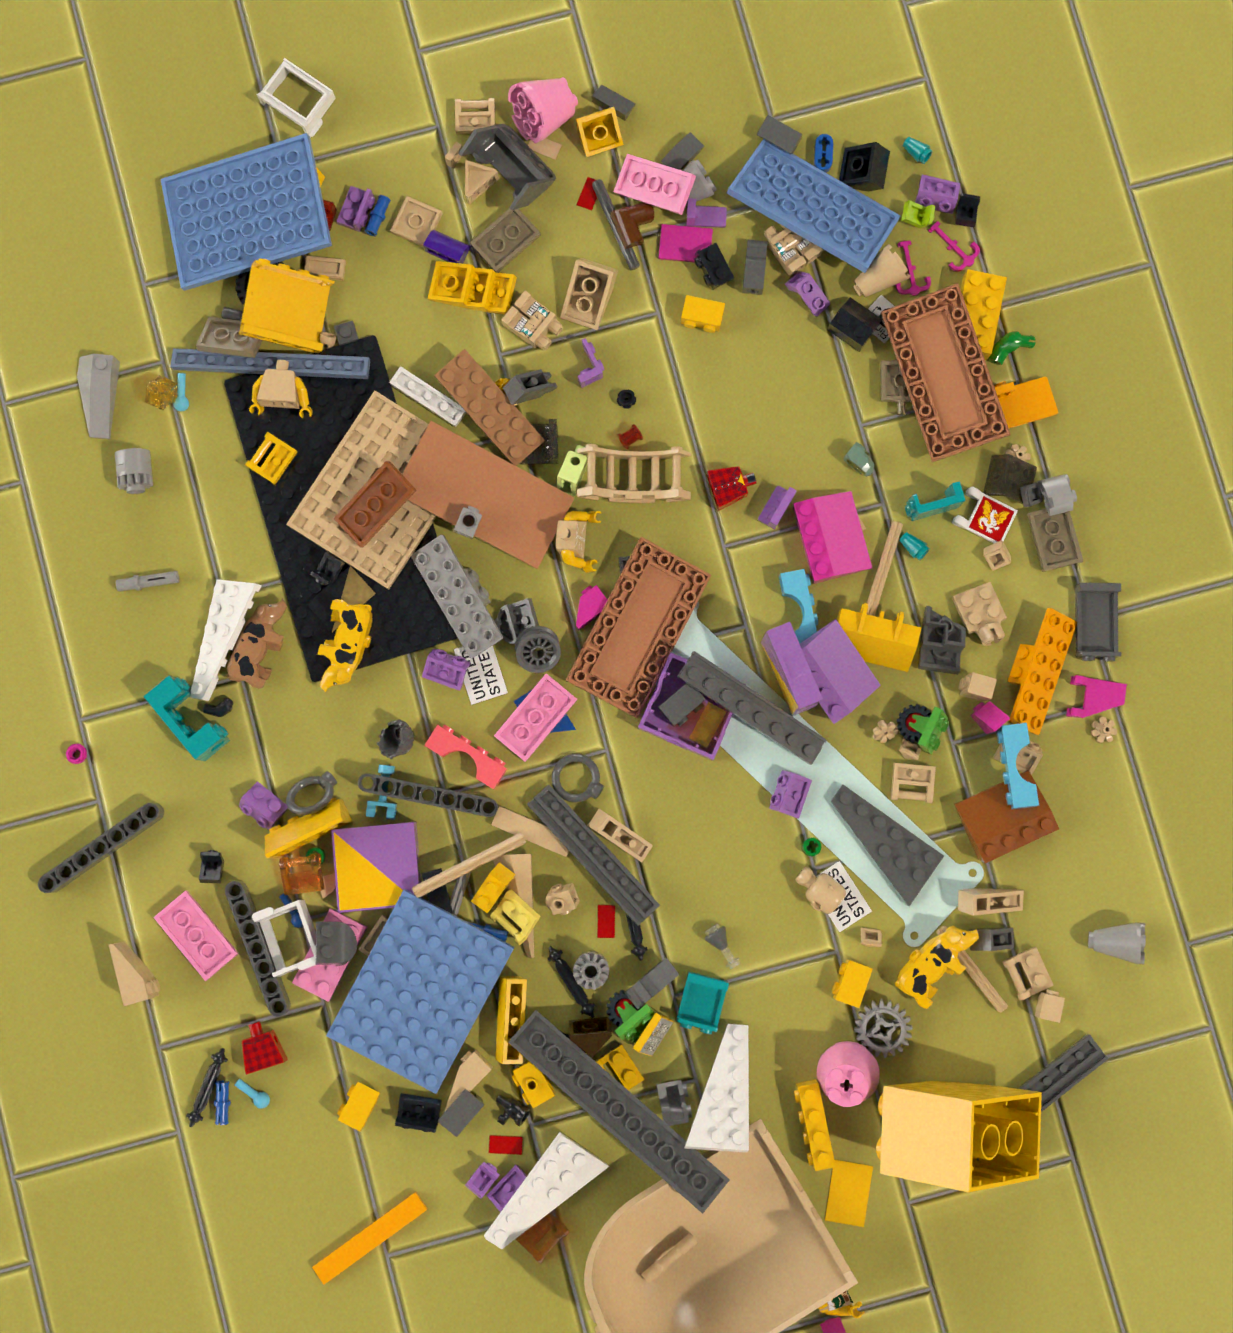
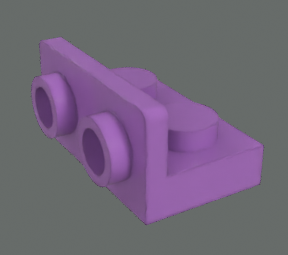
M922 174L915 203L925 207L932 204L935 206V210L952 214L958 200L961 183Z
M350 186L338 216L337 224L360 232L362 226L365 227L367 223L369 208L372 209L375 202L372 190L367 188L364 191Z
M776 486L758 520L775 530L792 501L796 490L789 487L787 491L780 486Z
M432 649L427 656L422 677L460 691L471 662L461 656L447 654L444 650Z
M782 770L777 779V786L771 797L769 808L799 819L812 780L793 772Z
M515 1165L486 1195L500 1213L527 1177L518 1165Z

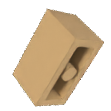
M972 672L961 678L958 690H961L960 696L982 702L992 699L997 679Z

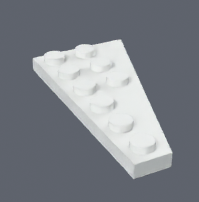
M216 580L194 681L191 686L190 698L210 700L219 680L217 674L221 666L225 667L227 662L225 657L228 650L233 649L245 623L244 615L248 608H252L254 602L251 600L255 591L259 592L262 585Z
M727 1025L686 1141L685 1149L732 1152L749 1151L748 1025Z
M559 1132L484 1234L485 1239L503 1249L609 1167L608 1164Z

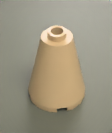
M891 245L885 246L874 258L866 273L862 272L854 280L856 285L853 288L859 297L861 295L864 297L870 296L906 281L911 277L910 274H905L908 270L896 251L894 253L890 252Z

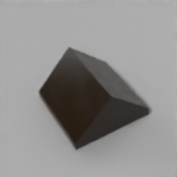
M608 1017L569 1020L570 1040L593 1058L611 1038V1022Z

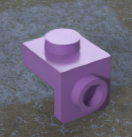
M483 1162L464 1186L481 1199L500 1175L497 1173L495 1166Z

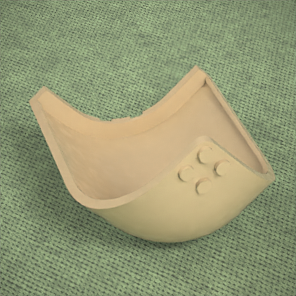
M761 1119L749 1125L748 1152L709 1150L702 1154L730 1179L703 1214L662 1179L626 1202L605 1223L592 1244L584 1272L585 1293L591 1308L588 1312L593 1322L597 1324L594 1327L596 1333H779L858 1283L821 1217ZM691 1232L698 1243L667 1267L653 1282L648 1284L642 1273L653 1263L665 1256L679 1241Z

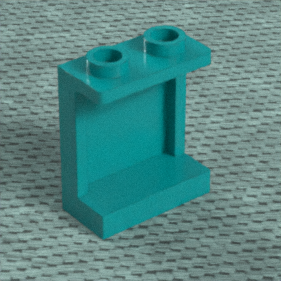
M960 481L952 483L944 491L946 498L921 505L917 494L912 495L906 502L907 505H905L907 516L911 517L912 521L959 508L966 501Z
M688 971L676 1021L680 1023V1027L692 1029V1026L698 1027L700 1032L712 1034V1031L717 1032L729 982Z

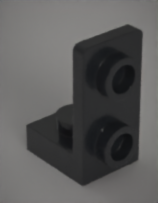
M442 868L421 873L423 881L441 873ZM446 884L427 893L429 902L453 914Z

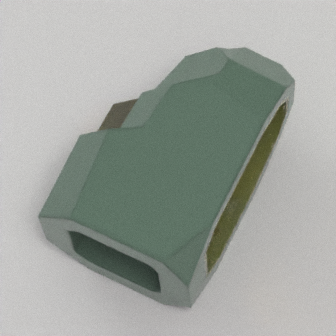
M856 442L843 459L860 474L866 477L870 476L873 473L874 463L870 459V453L866 451L865 447Z

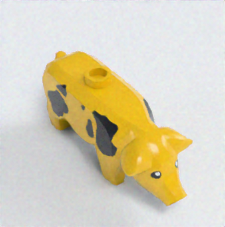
M339 599L332 601L331 621H338L341 624L336 630L334 640H325L324 644H320L318 655H324L331 661V665L324 672L320 682V687L325 692L332 686L350 682L354 671L361 662L365 648L369 647L371 642L369 632L372 625V607L370 605H349Z
M950 926L944 933L929 940L920 950H914L909 957L910 960L900 970L895 986L904 993L914 997L917 1004L922 1008H929L933 1003L931 998L938 990V988L931 984L938 981L945 972L951 975L954 973L960 975L966 969V966L958 960V953L968 949L979 939L977 929L966 931L956 926Z

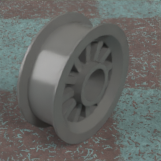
M532 626L523 630L516 639V658L523 669L533 673H542L552 669L558 663L561 649L558 637L551 629L544 626ZM536 648H541L539 651H534Z

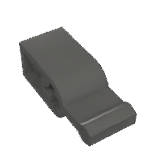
M747 241L742 293L762 295L768 241Z
M666 958L641 977L625 993L636 1008L639 1009L674 980L679 973Z

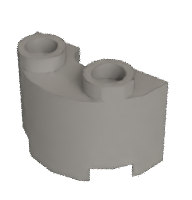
M1067 474L1037 481L1040 483L1041 493L1044 497L1045 507L1049 516L1073 511V502L1077 501L1075 490L1070 488V479Z
M681 1080L657 1084L663 1121L668 1126L689 1122V1118H692L690 1105L685 1103V1097H688L686 1084H682Z

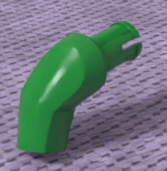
M1018 331L1009 332L994 345L988 360L993 364L1002 365L1008 354L1019 347L1033 348L1036 342H1029V340L1036 339L1032 335H1021Z

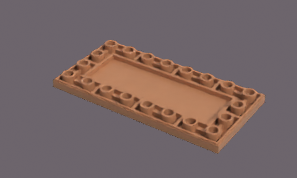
M958 283L881 312L932 463L1011 435Z
M430 421L402 474L417 490L407 501L454 526L463 507L468 508V506L480 510L479 514L482 517L474 536L535 569H538L557 532L558 520L563 521L574 500L573 496L433 421ZM466 516L463 518V524L471 527L474 525V519Z
M641 536L572 666L566 681L638 718L666 664L670 652L673 651L711 575Z

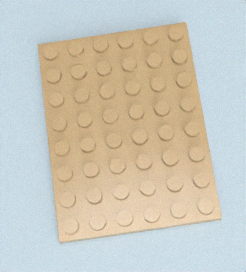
M374 391L286 525L389 590L437 516L406 501L362 548L356 544L333 518L386 461H390L403 474L429 424L377 391Z

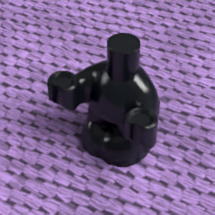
M499 1095L496 1099V1102L504 1108V1113L498 1117L499 1120L497 1122L505 1125L510 1117L514 1119L515 1124L519 1127L525 1122L531 1111L530 1107L522 1105L516 1099H506L502 1095Z

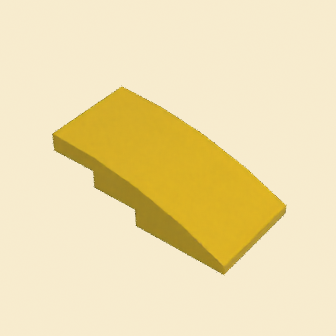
M436 261L428 299L466 309L505 315L510 310L517 277L514 274L496 273L493 269L475 268L471 264Z

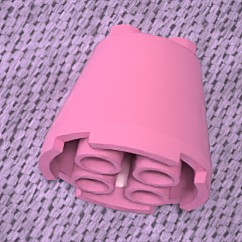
M564 77L519 82L512 85L508 93V101L512 102L515 113L512 115L518 131L524 139H530L534 144L543 141L573 117L575 106L578 105L577 97L575 94H572Z
M851 1041L838 1042L821 1055L817 1065V1080L823 1093L832 1102L843 1107L859 1105L869 1099L877 1089L880 1077L879 1065L875 1057L865 1046ZM845 1080H849V1086H845Z

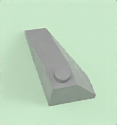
M90 354L79 358L77 379L90 438L110 439L120 367V362L113 355Z

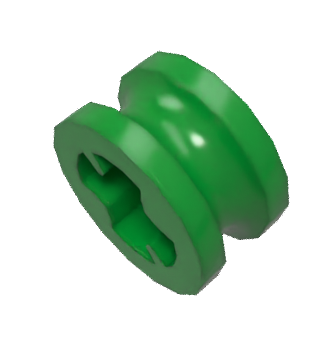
M808 838L802 845V850L807 856L819 854L822 848L820 841L816 838ZM809 841L817 844L814 853H811V850L808 851L806 848L809 846Z
M311 848L306 853V861L312 866H319L325 861L326 855L321 848ZM314 851L321 855V859H317V863L311 858V854H314Z

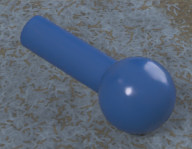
M286 892L279 896L284 905L292 903ZM298 910L290 911L292 925L296 928H303Z

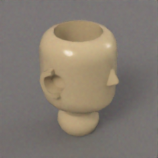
M804 867L796 877V882L799 885L808 888L806 898L817 911L831 914L846 896L845 888L828 874L822 873L816 877L810 868Z

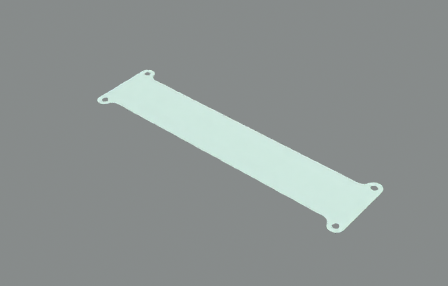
M697 602L671 653L689 659L693 651L697 652L791 715L787 703L697 618L699 602ZM732 714L720 746L772 795L775 792L777 779L782 770L793 772L812 780L798 820L904 920L905 930L903 932V939L907 945L911 947L922 945L958 906V891L973 889L983 879L984 870L979 863L968 862L966 864H958L952 860L829 742H824L812 765H809ZM799 714L792 716L804 725H806L807 727H809L811 730L819 734ZM842 784L944 855L910 906L905 903L902 896L894 888L893 884L865 849V846L831 803L832 798ZM970 869L976 870L977 874L975 877L969 876ZM912 932L918 933L916 940L911 939L910 934Z

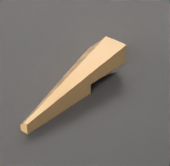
M507 854L494 859L495 866L500 862L516 874L504 893L506 894L507 891L512 889L533 909L532 854ZM516 924L517 929L521 932L522 929ZM534 928L523 942L526 955L530 958H534Z

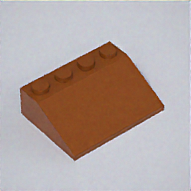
M1029 770L1020 773L1024 780L1036 784ZM1004 781L954 804L978 860L988 863L1059 830L1054 815L1037 784L1039 806L1011 809V805H1007L1006 793H1009L1008 784L1005 785Z

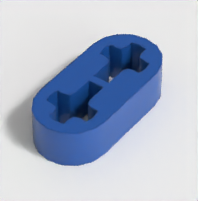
M821 134L815 142L814 166L827 173L831 169L833 162V139L828 134ZM822 141H826L827 144L825 151H822ZM822 157H825V163H827L825 167H821Z

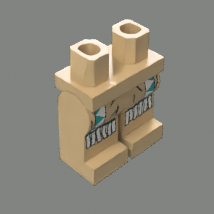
M782 225L781 227L784 230L778 233L774 226H771L764 233L769 242L767 247L772 251L790 278L802 270L805 265L807 266L821 255L823 249Z
M525 290L514 303L515 307L512 306L501 319L502 324L512 333L529 343L533 348L539 347L546 351L552 343L546 337L547 333L550 331L558 336L563 330V326L553 312H550L546 307L537 302Z

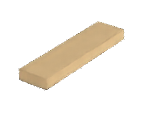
M499 806L491 824L492 826L513 835L521 833L525 840L567 857L569 850L547 826Z

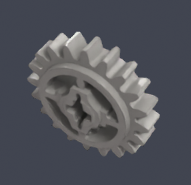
M880 999L879 1005H876L875 1001L872 1000V1008L865 1004L864 1009L866 1012H858L862 1019H855V1023L860 1025L855 1027V1032L860 1033L856 1036V1039L863 1040L861 1045L868 1046L870 1052L875 1050L876 1057L879 1056L880 1052H883L885 1058H887V1052H891L895 1056V1049L903 1052L901 1044L908 1046L909 1043L905 1038H912V1034L907 1030L913 1029L911 1024H906L911 1020L910 1016L903 1017L906 1014V1009L898 1011L899 1003L892 1007L890 999L887 1005H884L883 999ZM882 1013H888L896 1019H888ZM874 1016L875 1024L866 1030L869 1019ZM880 1025H884V1027H887V1031L883 1032V1030L880 1029ZM901 1027L898 1037L893 1041L891 1034L896 1028ZM871 1037L880 1038L885 1043H878L874 1041Z

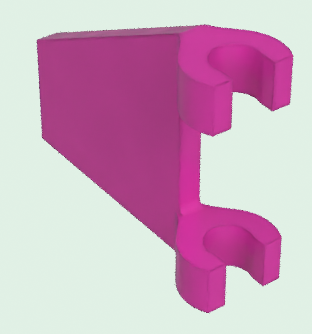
M1079 675L1071 676L1070 684L1085 686L1083 709L1067 708L1066 716L1084 718L1124 705L1127 684L1092 679Z

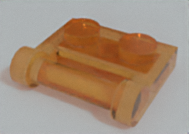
M319 853L292 859L288 857L280 858L279 867L285 895L325 889L321 870L322 859ZM311 864L312 870L290 873V867Z
M550 1212L517 1237L516 1240L536 1261L542 1264L550 1250L563 1236L566 1237L570 1231ZM553 1226L556 1227L557 1231L538 1250L535 1245Z

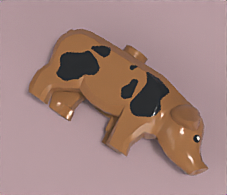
M283 598L276 604L258 606L245 623L233 647V653L228 663L227 678L236 682L246 681L252 687L258 689L264 687L266 680L271 675L272 669H266L259 663L266 656L268 649L280 651L282 648L284 636L278 635L274 631L273 625L281 619L287 608Z

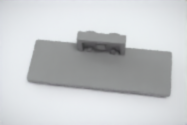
M444 535L438 536L411 555L469 658L476 657L503 639V635L486 608L491 603L488 591L481 586L478 581L479 576L471 568L463 569Z

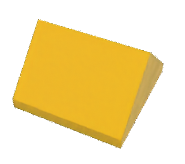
M614 107L576 119L577 133L586 157L624 145Z

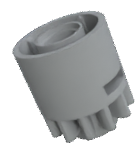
M130 448L115 452L117 485L119 489H124L128 494H140L145 492V488L153 487L151 454L149 450Z
M588 951L577 958L573 968V976L578 985L585 989L595 990L603 986L608 978L609 964L602 954ZM588 966H594L597 969V973L595 975H588L585 969Z

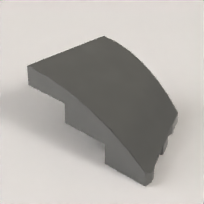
M926 606L924 612L918 669L958 675L960 672V655L965 648L966 628L958 623H954L945 615H939L930 606Z

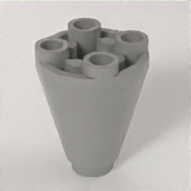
M698 159L691 161L683 170L696 176L688 198L699 201L715 194L714 192L717 189L709 176L705 178L704 175L707 172Z
M1135 922L1089 932L1088 948L1131 963L1144 964L1145 923Z

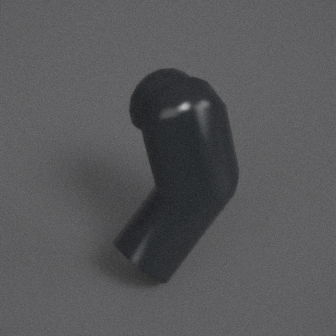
M230 698L223 699V702L217 706L206 703L203 713L223 717L231 712L234 703Z

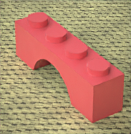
M444 724L443 727L437 725L424 746L442 757L456 751L468 753L474 759L477 766L476 779L495 790L508 770L504 767L506 763L497 757L494 760L487 756L488 751L480 746L475 749L470 745L472 741L464 736L456 737L453 735L454 730Z

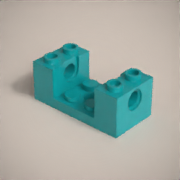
M169 675L143 697L195 760L206 761L230 741L227 737L229 733L222 725H212L211 723L205 724L197 732L190 725L186 726L182 721L184 720L182 714L178 710L174 711V709L190 697L191 692L189 689L191 687L184 679Z

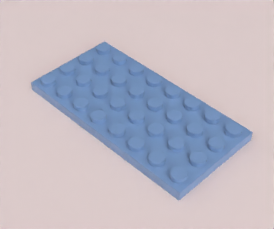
M765 139L761 141L727 191V194L864 273H866L900 218V215Z

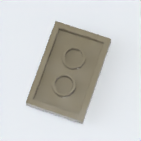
M509 208L472 240L470 246L498 273L539 238L541 233L519 209L511 210Z
M208 317L196 347L198 351L255 358L262 340L239 335L241 320Z
M1042 509L1027 514L1042 572L1083 562L1070 511L1049 516L1047 509Z

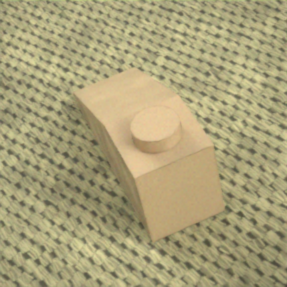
M598 809L588 824L593 830L640 862H643L653 847L652 844L601 809Z
M982 888L959 890L958 910L973 916L1023 911L1024 890Z
M476 1049L472 1053L468 1051L460 1059L463 1063L459 1066L445 1111L464 1089L470 1092L492 1070L493 1066Z

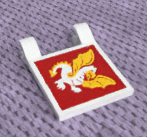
M975 487L968 488L965 495L978 501L969 520L957 515L953 518L952 524L992 543L1004 541L1018 510L982 493Z

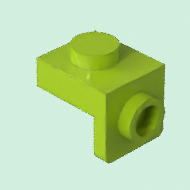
M908 200L904 204L901 221L920 229L929 226L935 218V206L931 204L925 207Z

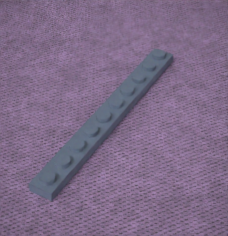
M173 348L170 367L172 370L264 374L266 369H276L277 360H286L289 362L288 370L294 371L296 376L368 379L370 358L257 352L256 357L252 358L203 352L197 349Z

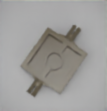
M897 359L881 361V402L897 403V415H906L905 403L911 402L898 361Z

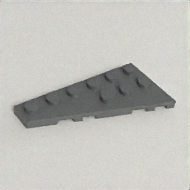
M842 784L832 798L831 803L865 846V849L902 896L905 903L910 906L944 855Z

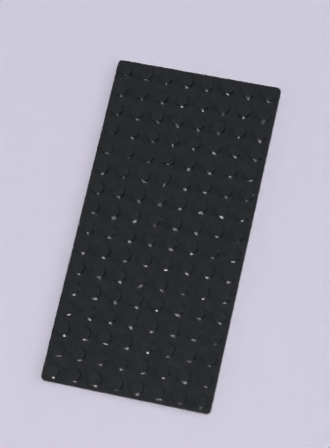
M374 335L348 344L325 349L320 353L309 354L370 358L368 379L297 376L301 378L307 389L308 406L313 411L311 417L307 410H303L304 417H300L299 412L302 408L300 405L299 409L264 406V411L260 415H258L259 409L255 406L254 413H250L249 408L254 404L252 402L253 384L264 374L246 373L224 381L247 461L252 459L261 446L267 432L297 450V454L275 485L251 469L249 470L310 678L313 682L321 681L324 672L331 665L329 658L324 655H318L319 646L324 644L325 640H334L336 630L331 632L307 606L315 596L328 586L319 584L315 581V577L310 575L313 570H317L325 552L328 551L286 524L373 392L377 391L396 403L379 343ZM272 443L257 466H262L275 447V444ZM433 523L414 552L437 538ZM411 557L389 590L352 567L376 593L363 604L372 607V625L369 632L371 642L369 647L365 648L361 662L356 670L458 639ZM345 562L339 575L343 571H345L350 565Z

